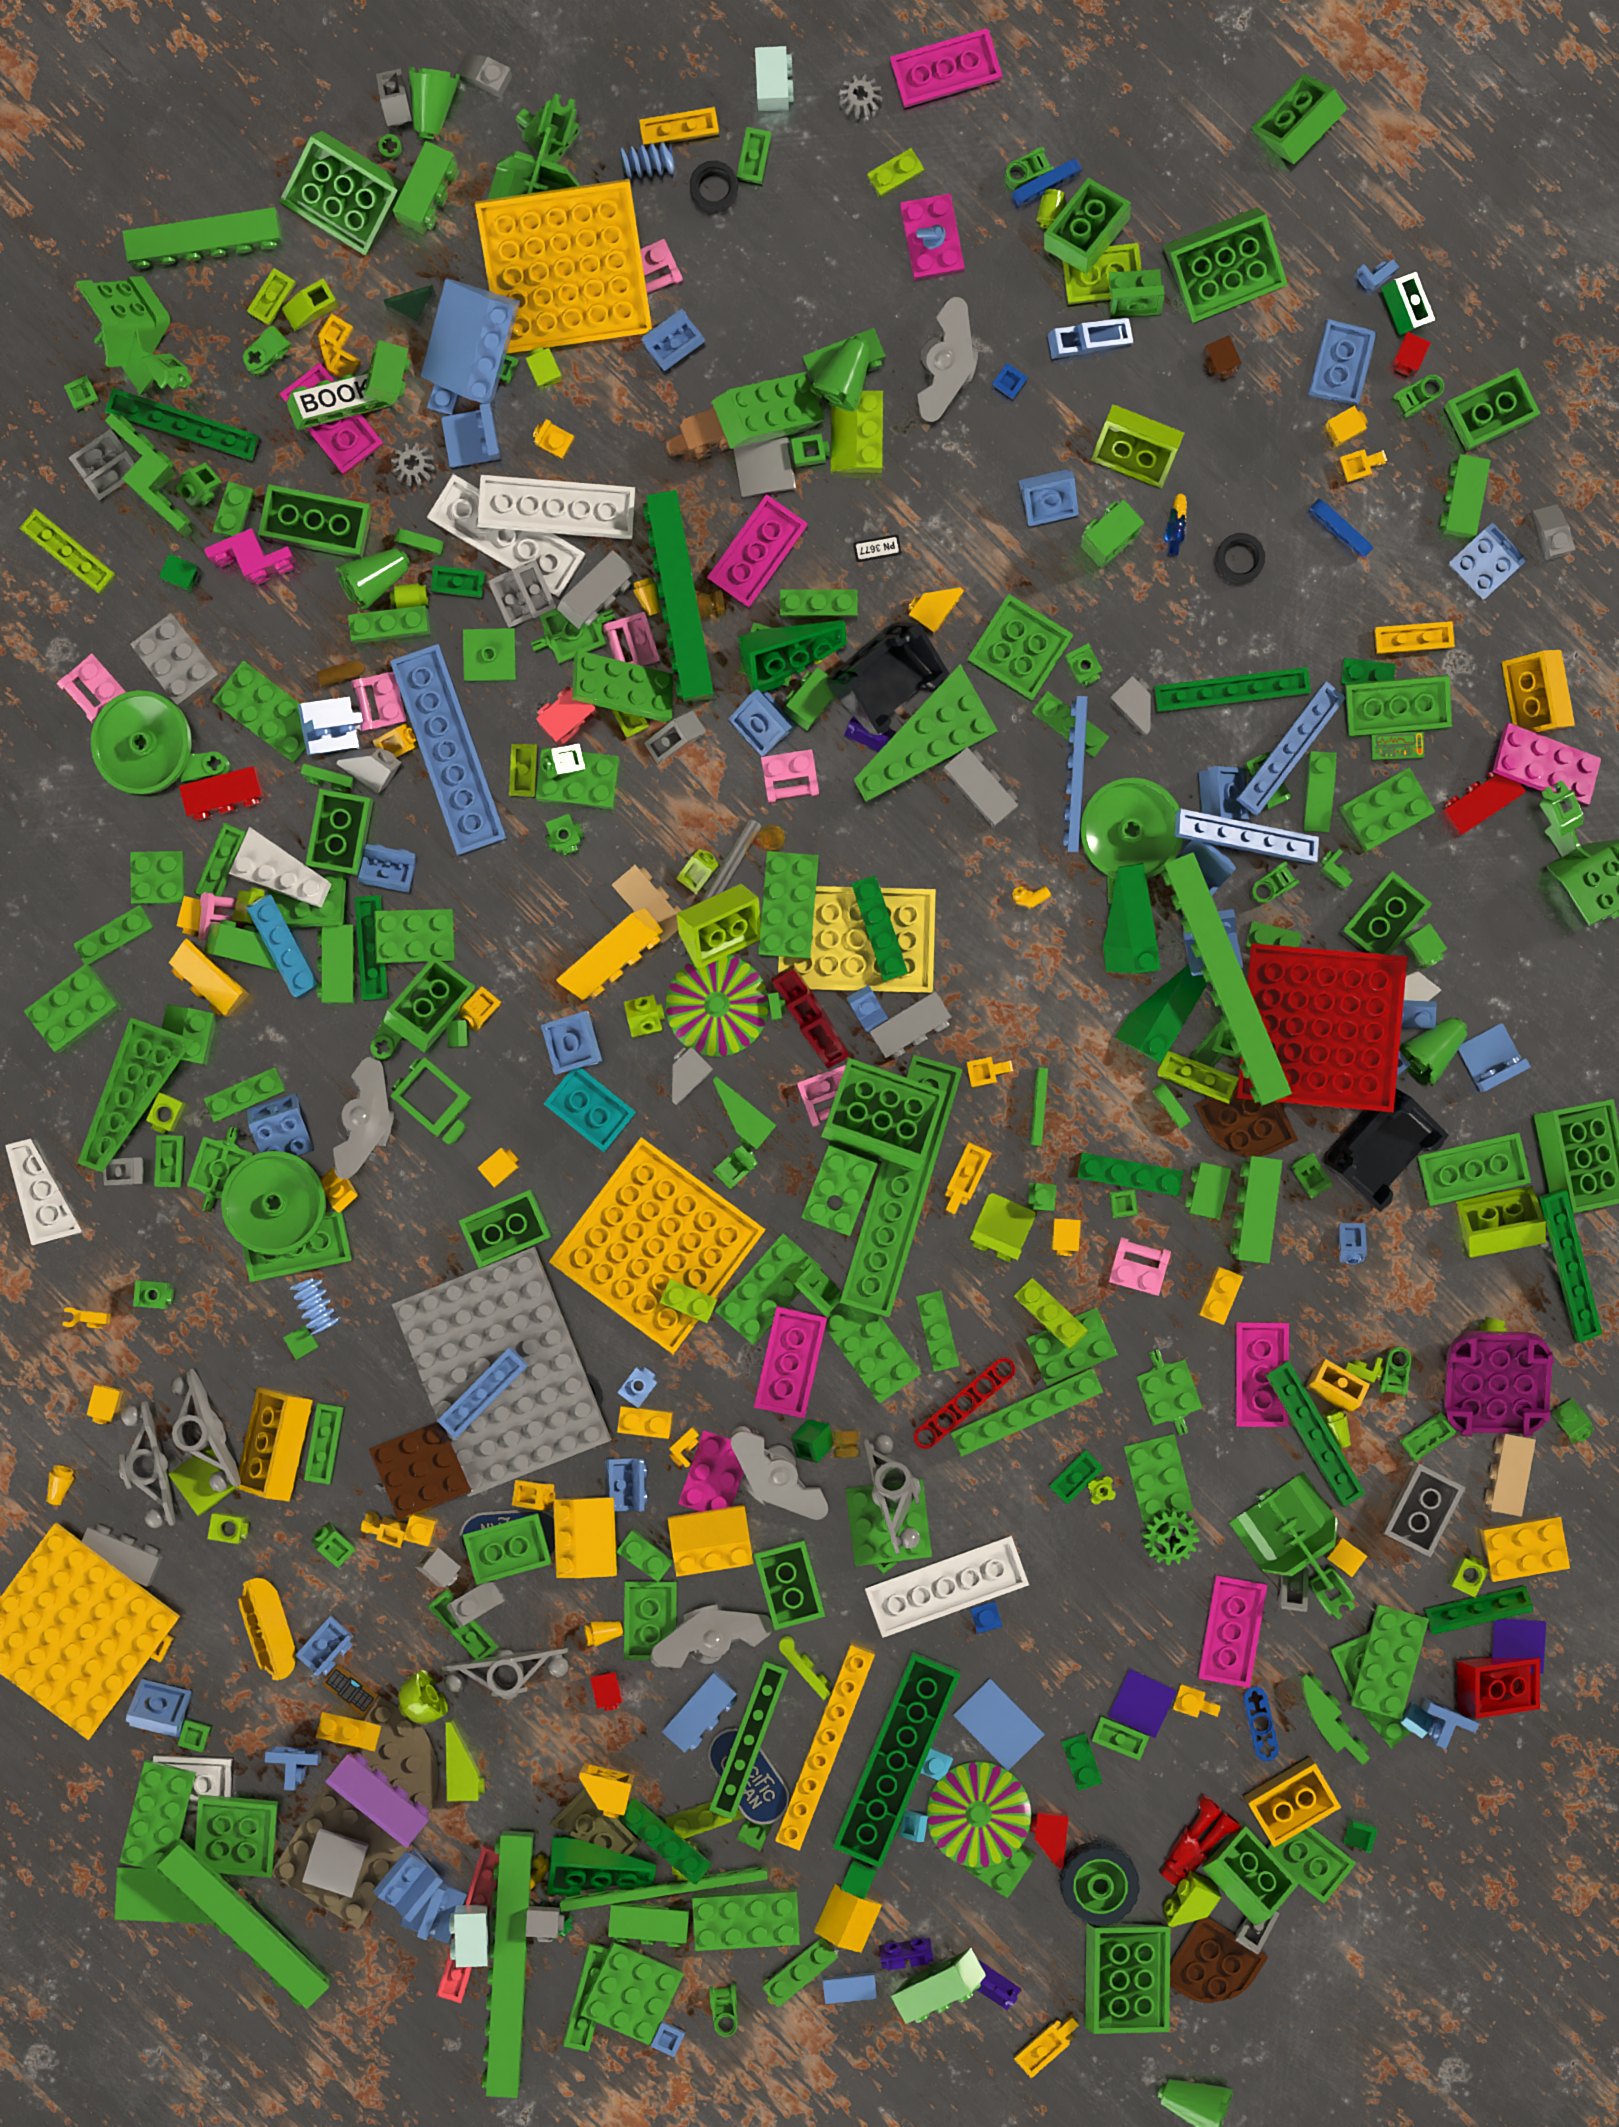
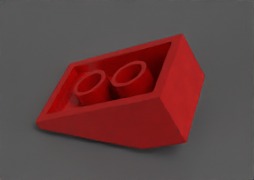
M1476 1658L1457 1661L1458 1713L1479 1719L1540 1709V1658ZM1532 1664H1533L1534 1673H1530V1669H1531Z

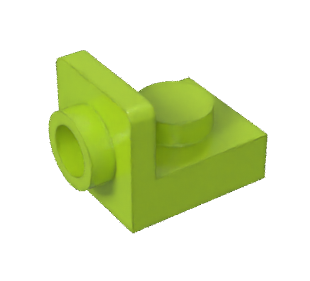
M699 849L690 858L676 879L697 894L720 864L710 852Z
M1375 1357L1370 1370H1368V1364L1353 1359L1352 1363L1345 1362L1343 1369L1362 1380L1374 1383L1375 1379L1380 1380L1385 1365L1381 1364L1382 1358Z

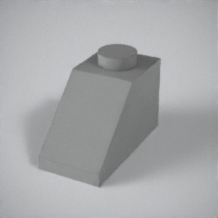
M466 52L456 71L457 74H460V79L500 99L512 78L509 67L487 56Z
M401 68L376 74L380 101L387 126H399L412 121Z
M1558 504L1532 511L1545 561L1570 555L1575 550L1569 525Z
M1132 676L1110 697L1109 701L1145 737L1150 732L1151 694L1148 692L1150 688L1141 678L1136 680Z
M691 711L672 720L644 743L656 763L660 764L691 745L704 735L706 730L694 711Z
M378 747L348 751L336 764L378 794L389 784L401 761L396 759L390 751Z
M684 1047L674 1056L676 1062L673 1064L672 1102L676 1106L713 1071L710 1065L692 1047L689 1050Z
M493 1581L481 1584L447 1605V1608L458 1627L461 1628L504 1602V1599Z

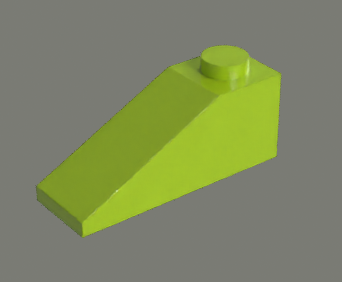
M447 1720L445 1723L447 1801H478L480 1794L485 1793V1780L480 1778V1771L454 1721Z

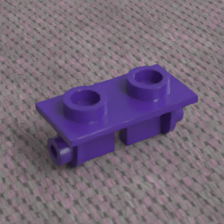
M853 716L849 721L844 736L879 752L897 732L889 728L882 735L869 734Z
M916 1938L900 1943L890 1942L879 1946L882 1969L887 1968L888 1971L906 1968L904 1959H910L911 1967L929 1965V1962L934 1961L930 1938Z
M978 1959L986 1976L980 1982L981 1987L977 1991L1005 2010H1008L1016 2002L1021 1988Z

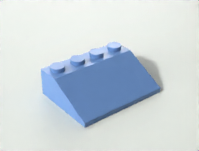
M446 278L420 377L462 397L484 404L491 403L495 399L520 301Z

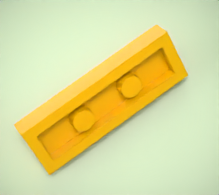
M715 107L639 120L644 147L650 146V143L660 145V142L666 144L719 135Z
M1453 621L1374 628L1376 654L1451 649L1455 647Z

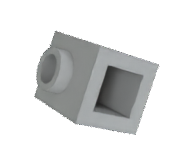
M430 1547L415 1566L437 1587L444 1588L455 1582L458 1577L457 1572L461 1568L438 1547Z
M529 1906L527 1909L526 1937H537L539 1942H552V1938H557L559 1931H564L565 1916L560 1915V1908Z

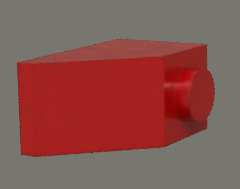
M1036 1810V1817L1031 1816L1029 1832H1034V1839L1058 1869H1063L1069 1816L1067 1813Z

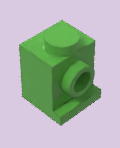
M822 434L791 439L795 468L826 463L825 456H830L828 440L823 441ZM809 448L815 449L816 454L814 456H808L806 454V450Z
M1089 643L1065 656V660L1079 685L1085 682L1088 686L1100 679L1099 674L1103 670ZM1088 661L1090 668L1088 670L1082 669L1081 662Z
M1029 1183L1027 1208L1054 1211L1057 1185Z
M135 1280L133 1306L168 1309V1304H172L174 1289L170 1288V1283ZM151 1290H155L158 1294L155 1300L149 1298Z

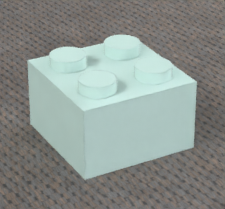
M786 46L755 48L758 112L789 111V102H794L793 80H788L787 78L792 77V55L786 54Z
M457 1905L455 1913H451L449 1918L450 1934H455V1939H451L450 1944L451 1960H456V1967L488 1966V1905Z

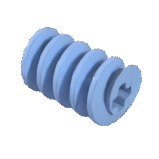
M660 142L659 150H656L654 144L650 143L649 151H646L644 145H640L638 153H636L633 146H630L628 154L625 153L623 147H620L623 174L626 173L628 179L632 180L635 171L639 178L643 177L644 170H646L649 177L653 176L654 169L657 170L660 176L663 175L664 168H667L669 174H673L674 162L671 142L669 149L666 148L664 142Z
M311 1278L289 1288L290 1290L299 1291L294 1295V1300H303L297 1307L298 1309L307 1310L301 1317L302 1319H311L306 1324L307 1329L315 1328L310 1336L332 1327L339 1320L338 1317H329L335 1311L334 1308H325L331 1301L330 1298H321L326 1293V1289H317L322 1283V1279L313 1280Z

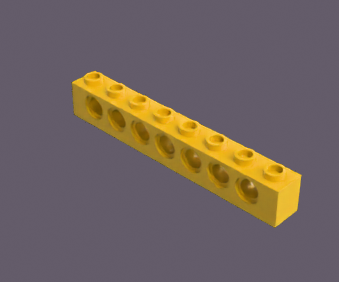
M850 1642L833 1686L832 1694L828 1699L789 1800L788 1808L777 1831L776 1842L800 1851L874 1659V1651Z

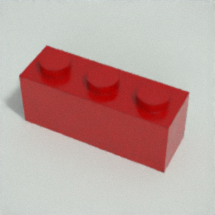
M254 766L179 786L186 816L189 818L194 817V821L209 818V813L219 811V814L234 811V806L244 804V807L255 806L259 804L260 799H264L258 771Z
M1492 771L1487 774L1489 780L1483 784L1477 781L1465 790L1468 794L1461 799L1456 795L1444 804L1447 808L1441 811L1455 834L1460 837L1524 794L1526 791L1517 781Z

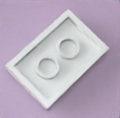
M153 1756V1762L197 1772L187 1810L198 1811V1798L200 1794L231 1797L232 1758Z

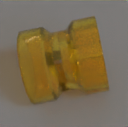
M722 589L715 590L712 594H706L705 592L696 593L700 619L708 618L712 614L717 616L726 615ZM711 600H713L714 602L713 608L711 606Z
M776 825L765 826L759 835L761 847L765 851H779L785 843L783 830Z
M834 1431V1440L837 1446L834 1449V1457H860V1450L857 1447L859 1431Z

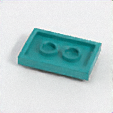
M582 1068L569 1071L544 1102L546 1107L603 1152L608 1149L637 1113Z

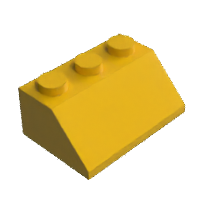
M1544 650L1502 661L1513 725L1537 734L1575 726L1561 650Z
M187 938L169 961L174 967L171 972L181 981L184 979L192 984L189 989L200 999L203 996L211 1002L208 1007L219 1017L221 1014L229 1017L249 996L196 943Z
M572 1497L553 1500L556 1578L617 1576L614 1497Z
M745 1505L668 1517L676 1577L754 1564Z
M1311 1757L1243 1796L1273 1847L1278 1846L1341 1808Z
M584 1763L579 1779L597 1808L603 1810V1815L618 1818L619 1815L624 1816L635 1775Z

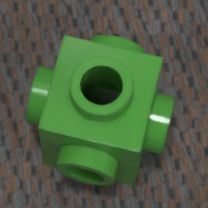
M205 462L193 469L189 468L180 476L181 482L175 489L193 508L200 503L203 505L209 503L215 497L214 491L222 481Z
M569 813L545 823L549 834L545 835L550 850L555 848L558 854L563 852L564 856L578 851L577 846L582 844L580 838L584 837L579 822L573 823ZM562 833H569L566 839H560Z

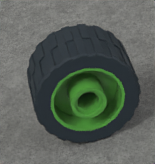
M1099 1841L1084 1843L1071 1851V1854L1064 1860L1063 1869L1060 1870L1059 1886L1065 1904L1074 1916L1080 1918L1085 1923L1097 1926L1110 1925L1122 1920L1125 1915L1132 1911L1134 1904L1136 1905L1137 1896L1140 1892L1139 1876L1130 1857L1118 1846Z

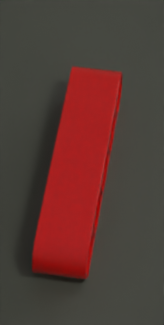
M1005 1357L996 1359L919 1425L913 1434L916 1445L922 1449L933 1447L1011 1380L1016 1372L1013 1361ZM1007 1362L1011 1366V1371L1007 1376L1002 1377L998 1375L996 1368L999 1363ZM988 1379L991 1382L989 1392L980 1393L977 1390L979 1380ZM961 1396L970 1397L972 1404L969 1409L960 1410L958 1408L957 1401ZM949 1413L951 1415L952 1423L948 1427H941L938 1424L937 1419L940 1414ZM929 1430L932 1433L930 1443L922 1444L918 1441L920 1431Z

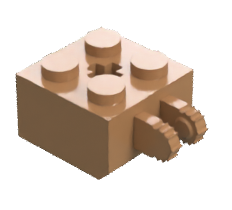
M714 407L683 419L680 425L681 434L674 436L673 439L670 438L666 442L667 452L674 457L688 452L691 459L696 457L697 460L712 455L711 451L721 448V451L730 449Z

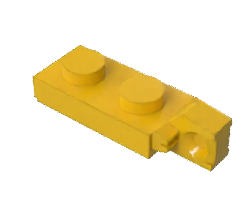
M968 1142L947 1186L945 1196L949 1197L950 1200L945 1209L946 1211L955 1214L960 1203L966 1205L968 1200L971 1199L992 1154L991 1152Z
M1072 2014L1062 2023L1057 2019L1013 2057L1014 2060L1030 2078L1034 2077L1070 2045V2041L1074 2038L1071 2032L1079 2026V2022Z

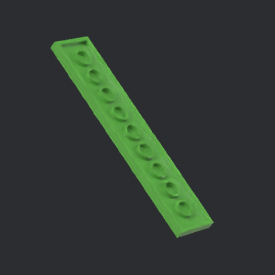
M913 1055L906 1078L947 1093L920 1170L917 1171L882 1159L841 1296V1304L890 1318L963 1069Z

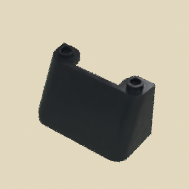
M898 622L891 624L877 634L826 678L825 683L833 695L869 734L878 736L889 730V725L892 722L889 715L920 688L935 689L943 683V679L950 673L920 623Z
M1396 1088L1394 1113L1364 1110L1326 1152L1323 1162L1374 1209L1381 1212L1392 1202L1393 1190L1389 1187L1422 1149L1426 1151L1440 1149L1449 1134L1412 1097Z

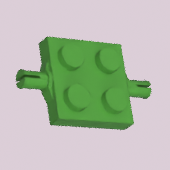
M556 608L539 616L544 626V636L530 642L534 652L549 645L555 653L558 663L561 664L573 659L574 654L578 650L590 652L607 645L602 634L601 624L615 619L612 609L600 613L599 617L590 626L585 624L579 630Z
M229 1126L225 1140H214L203 1136L187 1186L199 1189L206 1195L201 1210L212 1212L214 1201L216 1198L222 1197L224 1185L231 1172L241 1162L254 1154L234 1144L240 1129Z
M1159 1349L1151 1351L1149 1354L1154 1367L1147 1373L1136 1376V1380L1152 1425L1155 1426L1166 1421H1174L1178 1436L1186 1434L1189 1431L1187 1430L1184 1417L1191 1412L1202 1409L1186 1360L1164 1363Z

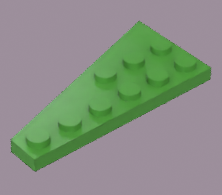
M961 664L956 667L853 779L865 802L998 731Z
M130 1017L78 1159V1164L96 1171H104L194 1040Z

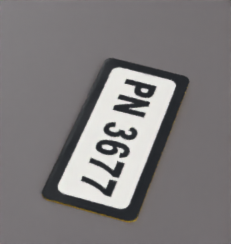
M897 534L853 543L857 562L895 556L902 553L899 535Z

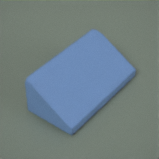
M874 1972L823 1977L825 2004L877 1999Z

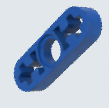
M1076 158L1069 160L1021 186L1011 195L1017 206L1024 205L1044 194L1046 189H1053L1080 174L1083 170Z
M1318 498L1309 508L1318 520L1360 557L1365 558L1373 550V546L1323 500Z
M1250 1686L1243 1693V1702L1254 1751L1259 1759L1272 1761L1277 1757L1279 1747L1268 1697L1261 1687ZM1253 1691H1256L1258 1695H1262L1258 1703L1260 1709L1265 1707V1712L1257 1711L1253 1714L1250 1713V1710H1256L1254 1703L1248 1701ZM1258 1716H1264L1268 1720V1726L1263 1731H1258L1254 1728L1253 1722ZM1271 1732V1737H1266L1269 1746H1273V1749L1270 1750V1755L1266 1756L1264 1752L1259 1751L1260 1748H1263V1741L1261 1738L1256 1740V1735L1264 1736Z

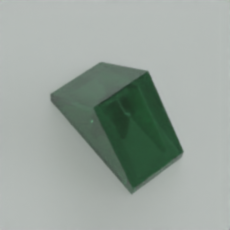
M429 285L384 299L383 301L388 311L420 326L436 293L433 285Z

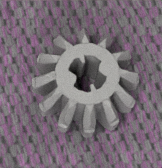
M862 74L861 80H858L856 75H852V83L845 80L843 82L845 89L839 90V96L843 97L840 100V106H847L845 111L847 115L851 114L854 110L856 119H859L860 112H863L864 116L868 118L870 117L869 109L877 112L878 106L875 103L882 102V97L878 95L881 92V87H873L876 83L874 78L866 82V74ZM858 92L864 93L863 100L861 101L857 100Z
M414 442L412 450H410L408 444L405 443L403 444L405 452L402 453L399 449L395 450L396 455L400 458H391V463L397 465L391 471L393 474H399L397 480L400 483L407 478V486L411 487L413 480L416 479L418 486H421L422 481L420 478L423 476L426 480H429L431 477L426 471H434L435 469L434 465L428 464L434 460L433 455H426L428 452L426 446L419 450V444ZM415 459L419 465L414 466L413 470H410L407 463H412V460Z

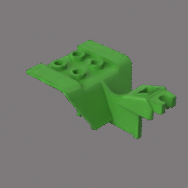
M555 93L552 100L546 101L536 138L543 141L538 158L514 151L499 160L488 199L581 186L566 167L546 161L552 144L565 147L569 139L577 113L575 99L570 98L568 105L563 107L560 104L561 95ZM555 113L565 116L563 127L551 124Z
M143 276L128 277L124 281L93 283L92 280H82L75 283L102 323L100 327L102 331L94 338V342L96 344L104 343L105 365L107 367L121 366L136 387L139 395H143L154 379L162 389L167 384L172 389H177L178 386L188 388L192 379L184 364L169 353L153 355L154 350L170 325V316Z
M1560 780L1553 785L1557 793H1554L1550 786L1541 792L1544 800L1539 804L1552 824L1545 832L1562 856L1548 864V870L1563 883L1589 926L1610 916L1616 919L1619 917V839L1587 843L1580 847L1574 829L1583 824V813L1575 793L1569 790L1564 782ZM1563 801L1569 809L1566 813H1563L1560 805Z
M1304 1471L1275 1492L1269 1489L1258 1497L1259 1503L1229 1522L1263 1572L1293 1576L1311 1563L1318 1575L1311 1579L1308 1585L1329 1615H1334L1337 1619L1343 1617L1339 1612L1340 1605L1346 1604L1350 1610L1355 1608L1353 1604L1355 1597L1334 1566H1330L1325 1571H1322L1315 1561L1335 1547L1338 1520ZM1336 1587L1340 1595L1330 1601L1324 1592L1327 1589L1332 1590Z

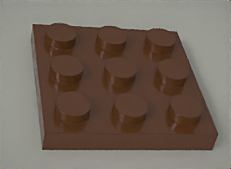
M439 1422L369 1448L368 1452L398 1522L471 1493L470 1486L445 1428Z

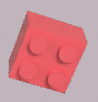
M569 686L557 695L559 699L554 704L547 703L537 712L539 716L536 720L558 747H561L598 715L596 708L592 704L572 700L573 687L570 688Z

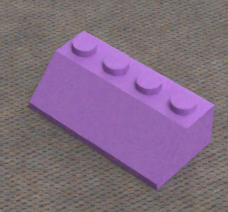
M350 1751L325 1783L407 1848L431 1818L427 1814L429 1809L419 1801L416 1803L412 1802L407 1797L409 1793L401 1786L396 1785L394 1787L387 1781L389 1777L380 1769L376 1768L374 1771L367 1765L368 1760L358 1752L353 1754Z

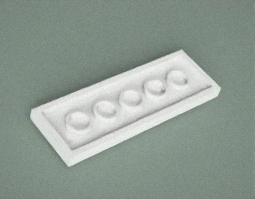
M453 474L428 514L427 519L509 569H514L536 560L550 593L560 598L586 554L553 533L477 527L480 490Z
M481 475L477 527L632 539L635 487Z
M1008 1536L866 1587L865 1591L882 1638L1023 1588L1028 1586L1029 1583L1012 1536Z

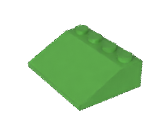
M320 131L310 136L279 202L366 256L394 213V206L403 190L405 182L327 133Z
M1258 207L1163 245L1171 272L1193 323L1288 285L1267 216Z
M848 1058L821 1137L919 1171L924 1162L947 1092Z
M1614 1099L1534 1114L1549 1193L1562 1188L1567 1190L1573 1213L1619 1204V1123Z
M1086 1923L1085 2028L1093 2034L1169 2032L1170 1926L1124 1923L1097 1926Z

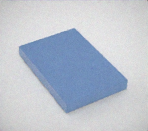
M1327 319L1308 395L1358 407L1377 331Z
M990 1678L953 1713V1716L1007 1771L1045 1735Z

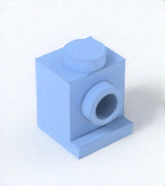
M644 1366L641 1370L636 1367L617 1393L639 1408L657 1384V1381L654 1380L656 1375ZM636 1381L643 1382L644 1387L642 1390L638 1391L634 1388Z

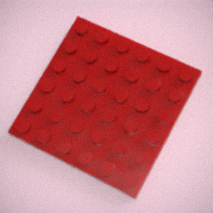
M1251 943L1247 984L1292 1092L1291 1095L1274 1102L1394 1113L1408 956ZM1240 1068L1237 1099L1253 1100L1250 1088L1253 1087L1250 1077L1245 1079Z

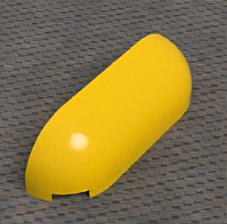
M254 1578L244 1582L242 1585L244 1586L242 1597L238 1599L240 1611L259 1668L261 1670L265 1669L272 1676L273 1680H281L289 1676L295 1667V1646L276 1589L267 1580Z

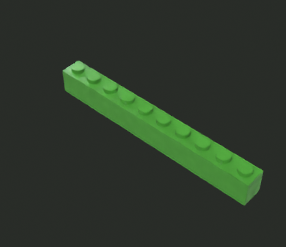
M1194 852L1165 863L1163 866L1165 870L1161 872L1166 886H1172L1174 895L1171 896L1176 910L1181 909L1184 919H1181V923L1185 933H1191L1194 943L1190 945L1195 957H1201L1204 967L1200 968L1205 982L1210 981L1214 991L1210 992L1215 1006H1221L1224 1015H1221L1220 1019L1225 1030L1230 1029L1234 1039L1230 1040L1235 1055L1239 1053L1241 1055L1243 1063L1240 1064V1068L1245 1079L1250 1077L1253 1085L1250 1088V1092L1254 1102H1260L1262 1107L1291 1095L1292 1092Z
M502 1831L500 1838H496L495 1854H499V1864H494L493 1879L498 1880V1890H493L492 1906H497L496 1916L491 1917V1932H495V1942H490L489 1958H494L493 1968L488 1970V1984H492V1994H487L486 2010H491L490 2020L485 2022V2036H489V2046H484L483 2062H488V2071L483 2072L482 2088H487L486 2096L518 2098L520 2088L528 1943L526 1921L527 1909L530 1906L534 1832Z

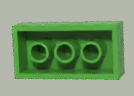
M807 372L729 389L712 400L730 449L808 431L825 420L817 397L810 390L812 385Z
M268 484L258 536L266 541L360 559L363 558L373 509L370 504Z
M1248 1156L1246 1161L1241 1162L1240 1177H1244L1243 1187H1238L1236 1202L1240 1203V1211L1238 1213L1235 1212L1233 1228H1237L1236 1238L1231 1239L1230 1254H1234L1233 1259L1266 1264L1270 1262L1282 1160Z
M797 1888L693 1894L695 1951L800 1945Z

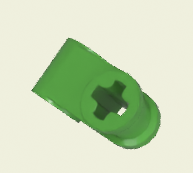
M1044 147L1029 152L1025 156L1012 161L1007 166L1004 181L1009 188L1017 190L1021 186L1054 169L1053 166H1050L1044 154ZM1018 170L1022 173L1023 178L1015 180L1011 177L1010 172Z
M270 326L245 350L243 354L245 367L252 374H261L276 360L281 358L290 349L292 344L274 326ZM253 356H254L256 359L259 358V359H260V363H259V364H257V363H255V362L252 363V362H251V358H252Z
M1429 375L1415 384L1403 388L1394 394L1393 398L1401 404L1405 411V418H1409L1441 396L1444 390V382L1437 375ZM1429 382L1435 383L1438 387V392L1435 394L1428 393L1425 390V384Z
M218 752L190 754L188 763L180 775L181 783H192L228 773L230 769L229 760ZM215 759L221 762L217 766V770L211 767V764L215 763Z
M1286 861L1271 870L1250 888L1249 897L1254 904L1264 905L1300 883L1298 879H1294L1288 870ZM1258 886H1264L1268 890V897L1266 899H1261L1257 896L1256 889Z
M385 1016L370 1046L373 1056L382 1062L388 1061L394 1056L404 1039L403 1036L384 1023ZM384 1043H387L386 1046L389 1051L382 1052L380 1055L377 1046H383Z
M1392 1346L1385 1354V1367L1379 1382V1393L1391 1392L1400 1394L1401 1397H1406L1411 1355L1401 1346ZM1397 1351L1403 1352L1405 1358L1400 1365H1394L1392 1362V1356Z
M731 1984L730 1987L717 1989L710 1986V2004L713 2011L715 2031L722 2037L731 2036L735 2033L738 2026L736 1985ZM723 2017H729L734 2025L731 2029L724 2030L719 2026V2020Z

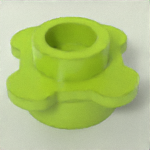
M1111 1477L1095 1478L1088 1483V1488L1092 1495V1503L1100 1504L1103 1500H1113L1116 1493L1112 1490L1111 1484L1113 1480Z

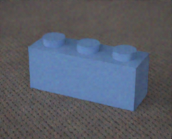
M713 1671L662 1729V1733L684 1753L689 1748L693 1751L703 1740L700 1735L706 1728L711 1731L720 1721L717 1717L723 1709L728 1712L737 1702L735 1698L737 1691Z

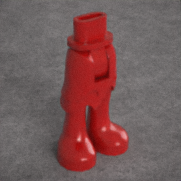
M1203 1795L1199 1801L1201 1812L1190 1829L1186 1826L1185 1831L1181 1833L1180 1838L1173 1846L1168 1859L1164 1861L1166 1865L1159 1872L1174 1886L1182 1878L1185 1879L1190 1871L1194 1872L1204 1863L1208 1853L1222 1837L1228 1833H1236L1242 1827L1233 1816L1224 1811L1213 1829L1199 1844L1198 1837L1222 1812V1809L1206 1795Z

